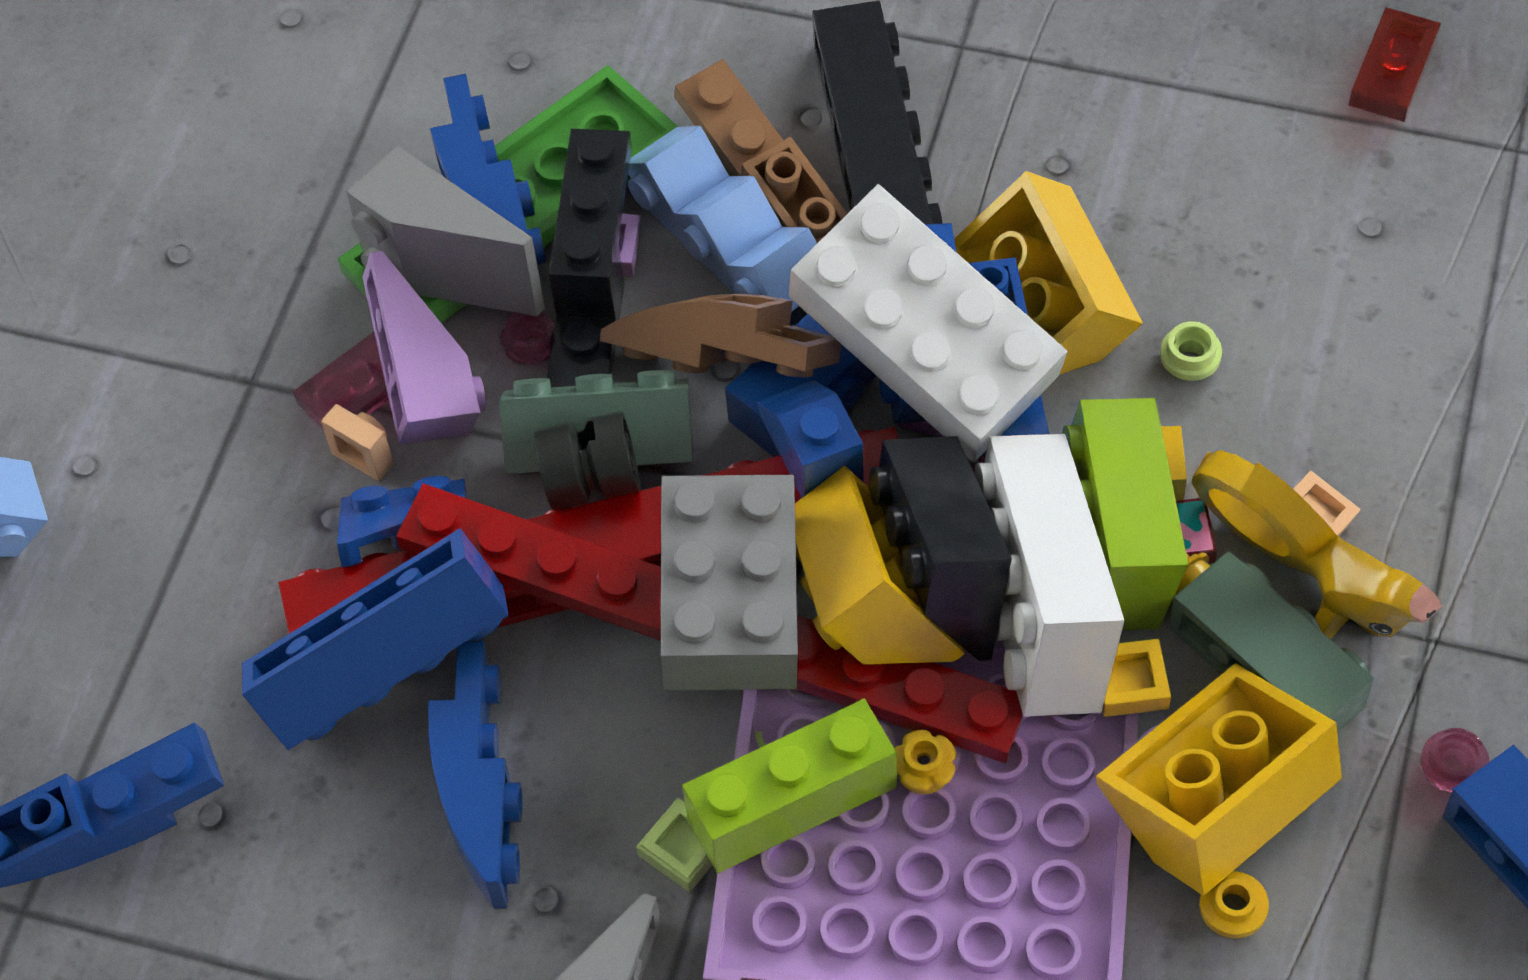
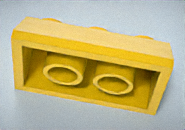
M1025 171L954 238L956 253L968 263L1016 258L1028 316L1068 351L1060 374L1103 360L1143 324L1071 186Z
M844 465L795 503L796 557L802 563L805 576L801 578V583L816 607L818 615L813 618L814 625L820 636L831 648L838 650L843 646L863 665L955 662L965 654L962 646L924 615L914 588L908 589L906 587L902 574V558L897 546H890L885 530V515L881 505L875 506L872 503L869 487Z
M1235 663L1096 775L1097 785L1151 860L1204 896L1342 779L1337 725L1332 719Z

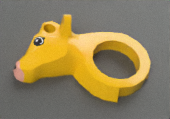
M1217 450L1213 453L1208 451L1194 473L1191 483L1199 498L1236 535L1280 563L1317 579L1323 599L1314 619L1317 621L1320 631L1330 640L1348 619H1352L1364 631L1376 637L1387 636L1391 638L1410 621L1417 623L1428 621L1442 607L1435 593L1419 580L1404 571L1384 564L1341 539L1299 493L1259 462L1254 465L1236 454Z

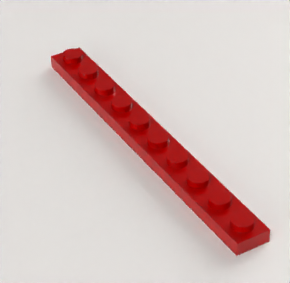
M424 483L421 485L396 535L399 548L419 554L461 528L503 585L661 641L660 566ZM797 615V690L845 707L865 698L878 719L912 731L927 730L934 737L943 735L954 746L1006 764L1023 720L1016 691L1008 690V688L934 662L863 665L843 646L838 650L831 648L818 633L813 620Z

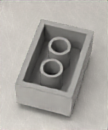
M794 475L662 476L661 669L663 690L797 689L798 643Z

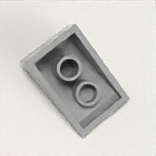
M398 145L346 191L353 215L351 224L359 237L363 252L361 261L365 268L370 252L383 251L420 296L538 316L545 309L532 237Z

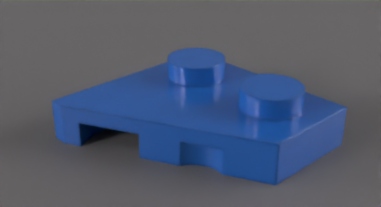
M431 476L418 480L413 484V487L388 490L384 486H367L354 491L351 496L342 497L337 537L341 567L361 563L359 547L391 537L392 547L397 550L401 549L398 547L396 535L423 483L468 499L465 479L450 481L445 476Z

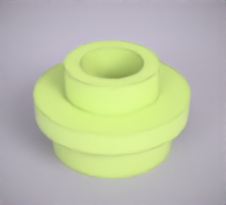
M1194 321L1183 322L1175 326L1164 337L1160 349V358L1164 368L1173 376L1182 380L1197 381L1211 376L1218 369L1222 358V346L1213 330L1207 325ZM1185 352H1193V353H1196V354L1199 355V356H1198V357H1189V356L1183 355V353H1185Z

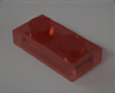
M1385 7L1351 90L1348 106L1405 122L1437 41L1441 23Z

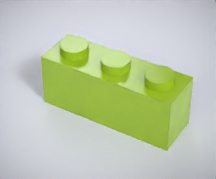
M864 698L682 784L687 818L718 874L897 788V752Z

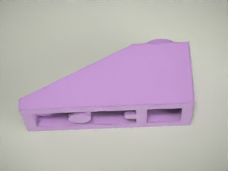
M383 251L370 252L362 278L398 444L470 435L480 412H484L486 406L485 391L481 377L472 376L467 354Z

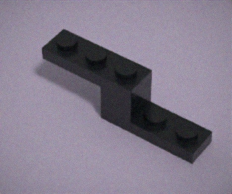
M571 128L548 274L556 312L547 378L550 379L551 388L576 386L575 378L578 376L590 374L612 375L616 345L600 341V334L602 328L619 320L625 283L618 241L632 148L630 131Z

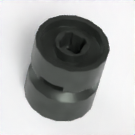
M623 411L588 418L585 428L582 430H577L570 422L535 430L534 437L539 470L546 497L552 510L585 504L588 502L591 492L598 491L605 499L640 492L635 452Z

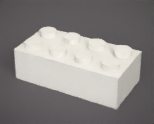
M879 184L790 271L789 297L944 437L957 436L966 457L973 463L987 450L989 437L1001 436L1055 381L1061 372L1068 352Z
M1066 435L990 436L985 463L976 464L974 475L1012 557L995 640L1003 641L1005 648L1003 667L1006 686L1008 690H1016L1023 717L1101 713L1125 620Z

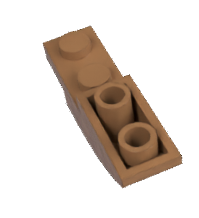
M724 59L675 85L674 98L695 126L702 127L728 175L754 176L782 227L809 228L818 243L848 214L791 136L785 140L781 138Z
M751 294L708 295L647 308L602 328L600 334V341L623 347V355L641 360H653L661 357L672 360L673 369L686 373H706L709 370V365L728 360L740 363H758L763 360L777 364L776 371L780 374L792 377H810L813 375L814 369L839 363L841 343L831 335L790 325L791 300Z

